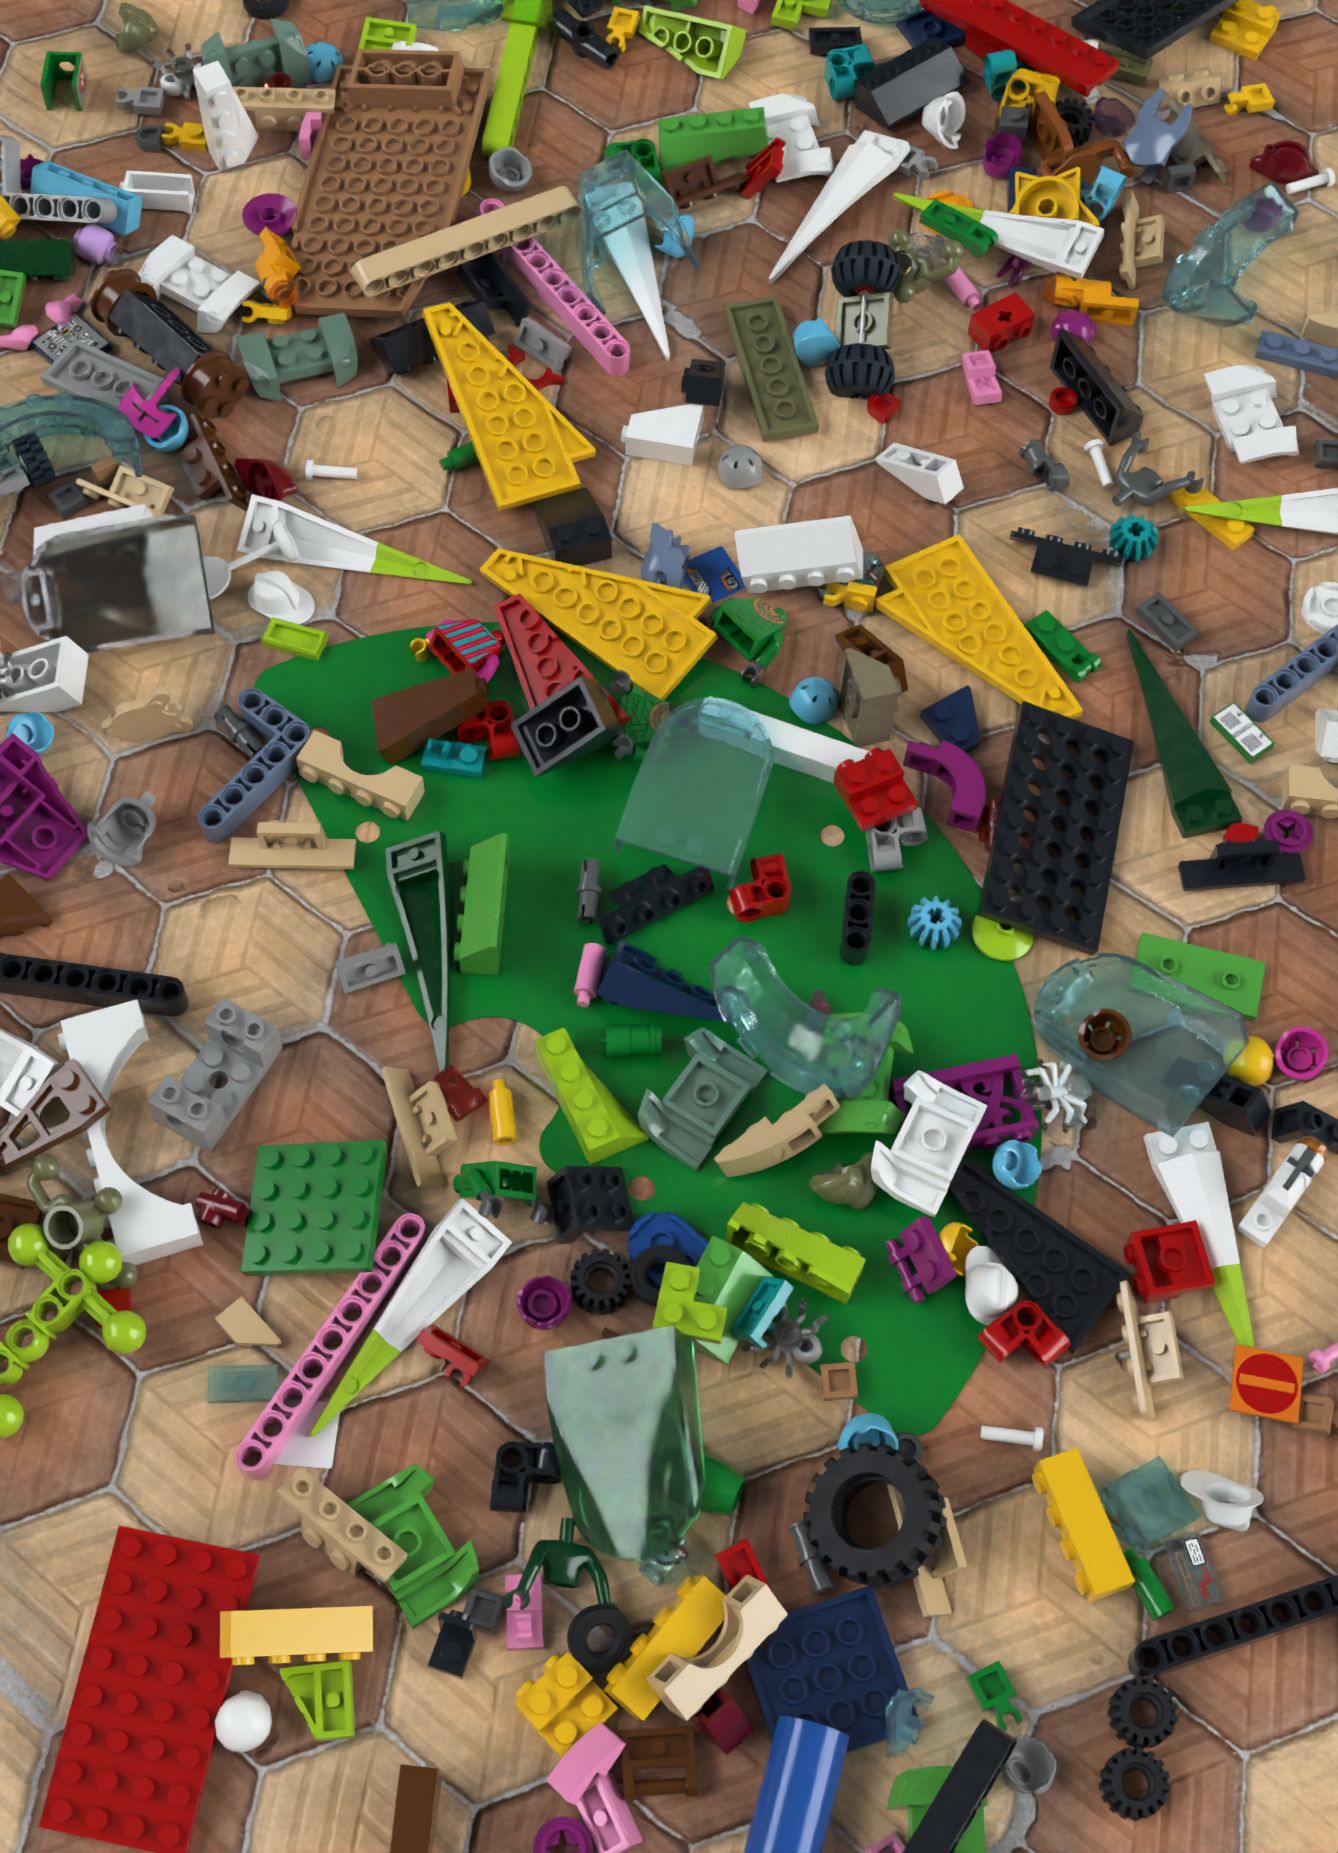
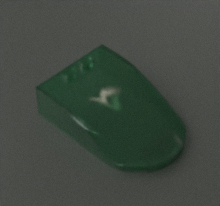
M674 1325L545 1351V1386L552 1439L571 1515L575 1519L578 1531L591 1546L618 1560L644 1561L670 1551L683 1540L681 1537L693 1520L696 1522L705 1496V1469L693 1340Z

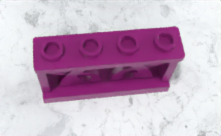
M1017 1054L926 1073L952 1089L962 1090L965 1095L988 1104L964 1155H967L971 1150L980 1148L983 1151L994 1150L1003 1142L1010 1140L1026 1143L1036 1135L1039 1123L1035 1117L1020 1071L1021 1065ZM911 1076L891 1080L889 1088L891 1103L906 1113L900 1129L908 1115L903 1084ZM1010 1080L1015 1098L1002 1096L1004 1081ZM983 1085L985 1090L982 1091V1094L991 1093V1095H978L974 1092L973 1087ZM1010 1105L1016 1108L1021 1114L1020 1122L1005 1125L1002 1122V1118L1005 1116L1012 1118L1013 1115L1007 1109L999 1108V1106ZM992 1124L993 1128L987 1129Z

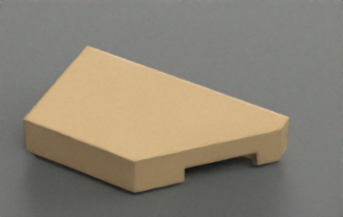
M242 1296L215 1317L218 1325L237 1346L252 1347V1345L279 1348L283 1345L277 1335Z

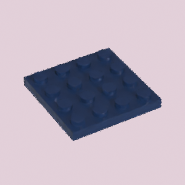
M867 1586L788 1612V1615L779 1624L777 1630L768 1635L754 1650L753 1655L744 1661L771 1743L779 1716L808 1720L847 1734L850 1740L846 1754L919 1730L922 1727L872 1587Z

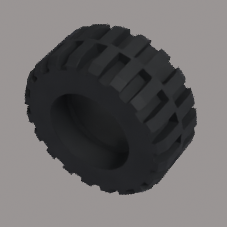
M871 1443L859 1444L858 1450L847 1447L840 1451L841 1458L836 1460L830 1457L823 1463L827 1470L823 1475L816 1472L811 1482L816 1484L813 1493L807 1491L804 1502L810 1505V1511L803 1512L804 1524L810 1526L811 1530L807 1532V1538L809 1543L817 1548L815 1554L823 1563L829 1565L830 1569L838 1575L857 1584H864L873 1588H881L882 1585H888L889 1587L901 1585V1579L907 1578L912 1580L920 1575L917 1569L922 1565L928 1567L934 1560L930 1556L933 1549H940L944 1539L939 1537L940 1530L946 1529L947 1518L942 1515V1509L946 1508L944 1497L938 1493L939 1485L935 1478L927 1472V1469L903 1451L895 1450L893 1447L885 1444H879L878 1447H875ZM884 1482L894 1486L902 1495L905 1509L903 1523L896 1536L890 1542L879 1548L866 1549L857 1545L850 1538L847 1529V1512L851 1501L858 1492L871 1484Z

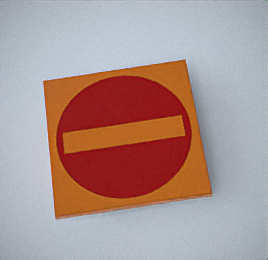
M1235 1344L1229 1411L1298 1424L1304 1357Z

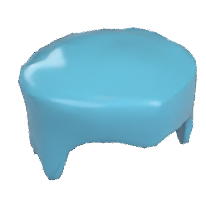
M669 211L668 213L672 214L673 218L664 229L663 244L661 246L655 245L654 247L670 256L680 258L686 254L692 243L695 222L691 215Z
M821 318L815 321L807 320L802 322L793 333L796 356L803 364L809 367L824 365L828 362L832 353L840 347L836 336Z
M864 1413L851 1419L844 1427L837 1444L839 1452L847 1447L858 1450L859 1444L871 1443L875 1447H878L879 1444H885L898 1450V1440L891 1425L882 1415L876 1413Z

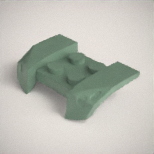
M270 19L274 36L225 48L220 34L217 32L201 45L203 66L219 61L232 87H271L284 83L286 88H298L312 84L306 48L302 36L293 22Z
M345 312L318 318L319 327L278 335L273 338L266 339L263 331L237 336L236 340L247 373L259 397L283 401L279 383L331 371L334 373L338 388L351 380L357 374L358 357L354 337Z
M704 1027L684 1038L687 1054L692 1059L663 1099L660 1101L652 1091L646 1089L638 1113L640 1128L662 1150L695 1171L699 1169L715 1146V1140L745 1098L753 1094L768 1073V1069L731 1047Z

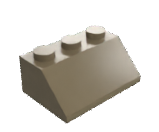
M852 648L845 649L838 689L839 705L854 746L862 747L889 741L891 730L895 727L894 715L898 711V696L902 693L898 677H893L890 666Z

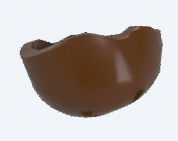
M1107 1008L1096 1010L1087 1016L1078 1030V1043L1081 1049L1089 1058L1098 1062H1109L1120 1057L1128 1048L1132 1038V1030L1127 1019L1119 1012ZM1107 1022L1110 1024L1109 1028L1105 1027Z

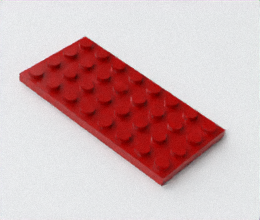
M119 1525L38 1827L155 1853H188L217 1738L214 1721L220 1707L226 1700L234 1669L232 1658H220V1612L248 1610L261 1555Z

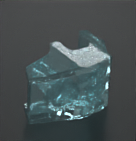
M921 1688L907 1691L898 1689L896 1694L892 1695L886 1707L887 1758L903 1757L909 1743L914 1746L916 1745L920 1729L924 1726V1721L911 1715L912 1707L926 1711L933 1702V1695L924 1692Z

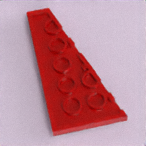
M520 593L493 605L530 710L580 676L595 679ZM603 688L620 725L632 721L628 714Z

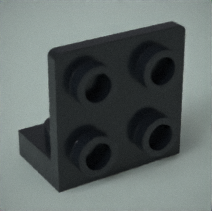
M564 1166L546 1182L551 1207L554 1209L553 1217L559 1244H571L586 1231H630L634 1224L624 1173L621 1167Z

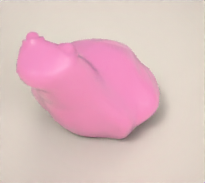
M74 293L63 301L48 302L45 306L46 315L58 325L67 324L71 320L72 313L77 312L81 306L82 299L78 298Z
M34 325L19 326L10 335L0 336V347L26 351L32 339L34 340L39 336V331Z

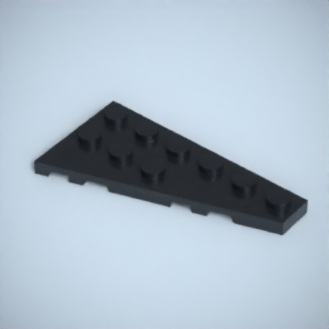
M963 1157L947 1192L998 1259L1013 1275L1028 1298L1036 1303L1054 1325L1064 1332L1071 1345L1068 1350L1073 1355L1120 1288V1282L1125 1281L1129 1272Z

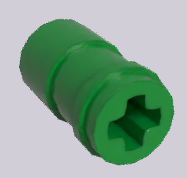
M654 1023L649 1025L606 1024V1036H600V1044H606V1056L661 1054V1025H655Z

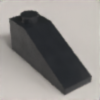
M1179 1058L1163 1081L1165 1087L1226 1126L1254 1137L1271 1113L1263 1089Z

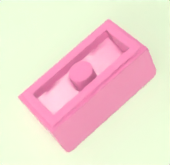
M608 1772L606 1776L599 1774L594 1777L577 1802V1807L598 1853H622L640 1844L643 1841L626 1801H624L623 1794L613 1773Z

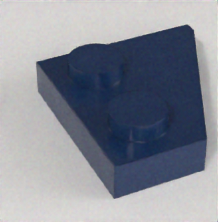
M969 685L921 711L920 718L940 743L942 740L950 742L967 754L980 746L981 738Z

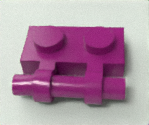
M928 1216L918 1217L899 1233L904 1244L903 1247H901L897 1238L885 1243L890 1253L888 1259L892 1267L897 1268L903 1280L901 1286L905 1294L910 1295L914 1304H918L926 1299L921 1287L924 1286L927 1293L937 1292L957 1276ZM910 1259L917 1270L916 1274H914L908 1262Z

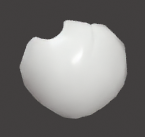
M248 1690L241 1691L239 1694L225 1700L214 1721L216 1737L226 1749L233 1752L242 1753L257 1748L270 1733L272 1725L270 1705L262 1695Z

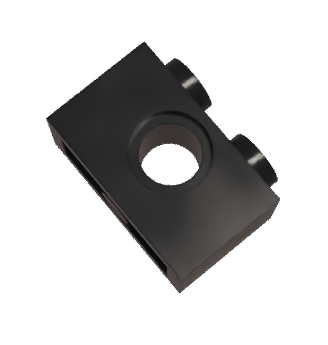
M692 359L690 368L685 367L682 377L681 393H686L685 403L720 405L725 362Z

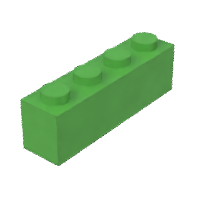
M764 107L658 119V139L662 172L706 155H712L714 165L718 166L727 158L733 157L737 160L760 153L768 145Z

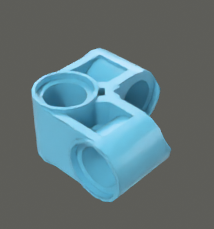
M1101 165V171L1094 186L1081 179L1080 200L1099 222L1104 220L1114 209L1127 179V176ZM1095 202L1100 203L1104 211L1098 210Z

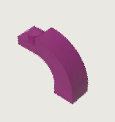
M910 740L906 749L903 766L941 779L949 787L953 797L946 824L976 833L986 798L985 782L977 764L966 752L950 742L942 740L940 748L936 749L926 743H917Z

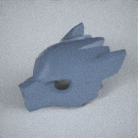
M652 523L651 543L641 566V578L644 581L658 584L664 581L666 584L662 585L683 589L686 584L684 577L688 569L690 547L688 545H680L681 537L673 538L672 530L668 531L659 524Z

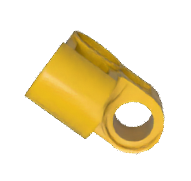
M1023 68L1016 70L1006 85L998 112V119H1000L1002 106L1029 109L1030 103L1034 101L1035 93L1045 91L1050 100L1055 103L1060 79L1050 74H1042ZM1014 81H1023L1026 88H1018Z

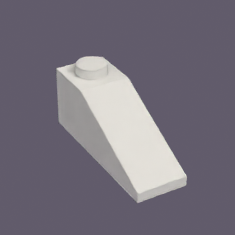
M893 443L875 458L877 464L926 499L946 504L964 488L955 459L898 443Z

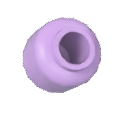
M89 223L84 229L79 227L73 238V242L76 243L77 254L97 265L110 262L117 248L113 233L94 223Z

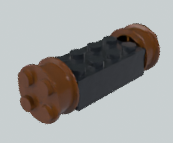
M111 270L105 275L104 280L98 285L89 302L91 313L95 319L106 323L107 329L113 335L119 337L126 336L135 341L133 345L141 352L149 354L153 358L152 363L160 369L167 370L170 373L174 367L179 368L180 373L173 382L181 386V394L184 400L189 404L197 405V410L203 417L213 419L230 415L234 410V406L239 402L249 386L248 376L244 368L240 365L232 364V360L226 352L215 350L161 300H158L155 289L150 284L142 282L140 276L134 270Z

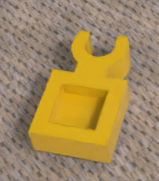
M614 6L607 25V33L609 35L606 37V41L611 45L618 43L619 53H623L626 49L625 38L632 39L640 19L639 11Z
M184 122L182 128L174 123H165L166 134H162L164 145L172 146L179 143L182 150L207 152L208 148L203 124Z

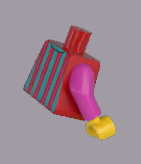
M446 619L427 633L425 640L421 638L413 639L410 649L413 654L416 653L415 657L418 662L426 661L429 658L430 649L452 674L473 668L479 677H484L488 683L499 665L498 657L502 646L505 644V638L502 631L497 629L489 632L477 619L465 621Z

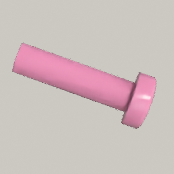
M1338 1341L1323 1351L1315 1349L1308 1354L1309 1363L1316 1372L1320 1374L1325 1373L1330 1369L1329 1363L1338 1358Z

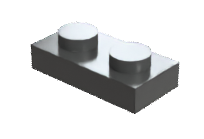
M1160 592L1143 602L1136 609L1135 614L1175 652L1198 636L1199 630Z

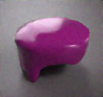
M1009 133L996 134L992 139H986L983 168L987 175L991 177H1008L1009 168H1023V146L1017 136Z

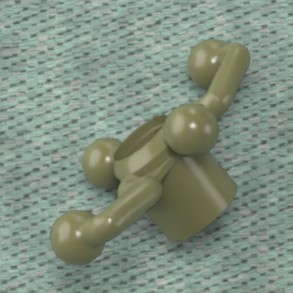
M901 228L893 230L889 235L888 242L892 249L895 250L901 268L900 279L893 293L895 299L900 303H908L912 301L916 293L924 291L931 282L953 275L958 270L959 260L963 255L964 249L962 244L957 240L945 242L941 253L943 258L948 261V265L933 270V264L929 258L921 257L914 251L907 249L910 243L908 232Z
M44 1154L36 1158L33 1163V1171L27 1178V1188L39 1209L46 1214L43 1224L44 1234L51 1243V1250L55 1254L66 1255L76 1247L82 1253L84 1247L90 1243L103 1241L101 1234L105 1227L104 1213L113 1214L119 1210L123 1199L121 1193L115 1188L105 1187L98 1192L95 1202L88 1199L75 1201L67 1194H59L50 1200L40 1182L42 1180L50 1181L54 1179L59 1173L60 1164L52 1155ZM74 1216L77 1219L79 1231H77L74 1225ZM123 1262L122 1269L115 1279L108 1283L96 1284L103 1291L130 1288L138 1280L139 1272L132 1263Z

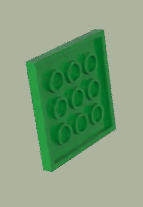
M383 1140L259 1145L250 1204L252 1212H249L241 1272L245 1276L372 1272L387 1144Z

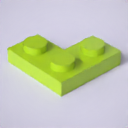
M777 0L771 17V25L796 30L802 13L827 18L833 0Z
M666 1262L652 1331L721 1345L728 1309L727 1307L695 1301L700 1268Z

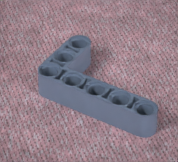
M1338 624L1253 689L1245 708L1246 715L1252 721L1258 723L1268 721L1338 667Z
M257 688L243 690L238 695L237 701L243 721L247 722L253 730L269 742L199 811L198 821L203 836L211 843L225 841L298 768L296 758L311 736L309 726L304 721ZM275 722H280V723L277 724V725H271V724H273V723H275ZM299 738L302 739L301 741H298V742H295V741H294V740L299 739ZM277 759H283L280 762H273ZM255 780H262L259 783H252ZM234 801H241L238 804H231ZM213 822H219L217 825L209 826Z

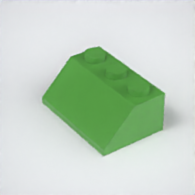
M712 1236L696 1266L700 1268V1277L695 1301L727 1307L728 1312L721 1345L666 1335L727 1366L740 1342L729 1331L763 1277L773 1278V1274L742 1249Z

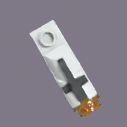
M1305 1137L1303 1140L1298 1141L1236 1230L1264 1249L1325 1163V1155L1328 1152L1325 1145L1313 1137Z

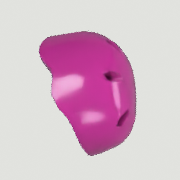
M1307 1027L1291 1028L1278 1041L1275 1050L1276 1065L1284 1075L1291 1079L1303 1081L1314 1078L1325 1066L1329 1053L1328 1044L1324 1037L1313 1029Z

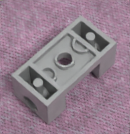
M224 997L221 998L205 1020L204 1024L209 1040L178 1082L166 1075L147 1101L155 1122L209 1152L215 1147L283 1049L277 1026ZM224 1076L228 1079L224 1087L216 1089L210 1086L211 1081L215 1077Z

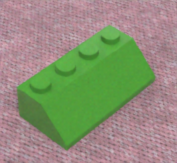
M504 833L471 846L470 859L464 858L463 877L468 878L467 886H461L460 905H465L464 914H458L457 933H462L461 942H455L454 961H459L461 973L499 976L509 873L508 836Z

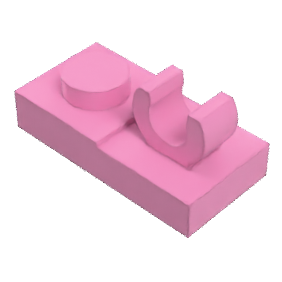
M541 1573L537 1574L528 1592L530 1595L529 1605L525 1609L520 1610L521 1599L518 1595L514 1594L512 1606L506 1608L508 1651L544 1649ZM522 1574L505 1575L506 1594L517 1588Z

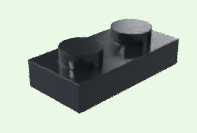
M860 27L809 28L808 31L810 54H828L833 49H842L862 44Z

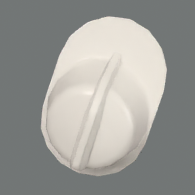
M274 570L255 575V583L248 592V602L251 608L270 619L274 617L299 625L312 617L315 611L313 597L304 588L293 583L286 574Z
M976 1246L971 1249L965 1260L966 1305L976 1321L984 1325H990L997 1318H1001L1006 1314L1007 1310L1016 1302L1018 1285L1013 1275L1002 1264L991 1248Z
M1201 1470L1189 1471L1180 1478L1181 1485L1187 1492L1202 1499L1203 1509L1208 1520L1222 1527L1242 1532L1246 1531L1250 1524L1253 1508L1260 1505L1264 1500L1263 1494L1257 1489L1240 1485L1212 1472Z

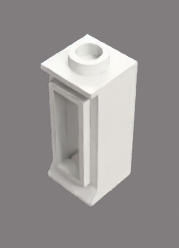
M127 170L124 182H120V189L143 197L142 208L175 210L184 211L188 214L192 213L195 198L192 175Z

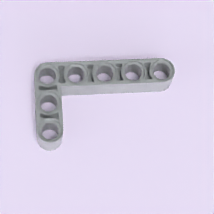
M0 135V194L21 219L103 224L111 223L115 220L117 207L108 198L21 193L19 143L12 136ZM50 203H51V205H52V211H51V212H50V209H49ZM74 205H76V213L73 210ZM99 206H100V208H101V213H100V215L98 214V207H99Z

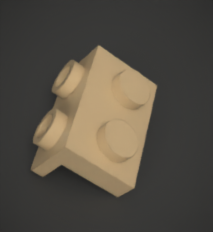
M1207 67L1194 68L1193 72L1185 74L1180 71L1171 72L1168 74V77L1159 78V89H1164L1169 94V99L1173 98L1177 105L1182 102L1186 106L1189 103L1195 108L1220 102V76L1211 72Z

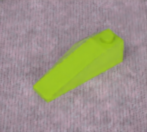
M644 5L638 32L668 51L679 61L688 65L696 73L723 80L741 57L747 30L730 24Z

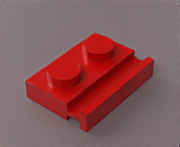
M776 137L745 166V169L748 170L745 174H749L750 180L742 183L740 192L742 196L750 199L756 192H761L772 178H777L783 169L784 151L782 148L786 144L785 141Z

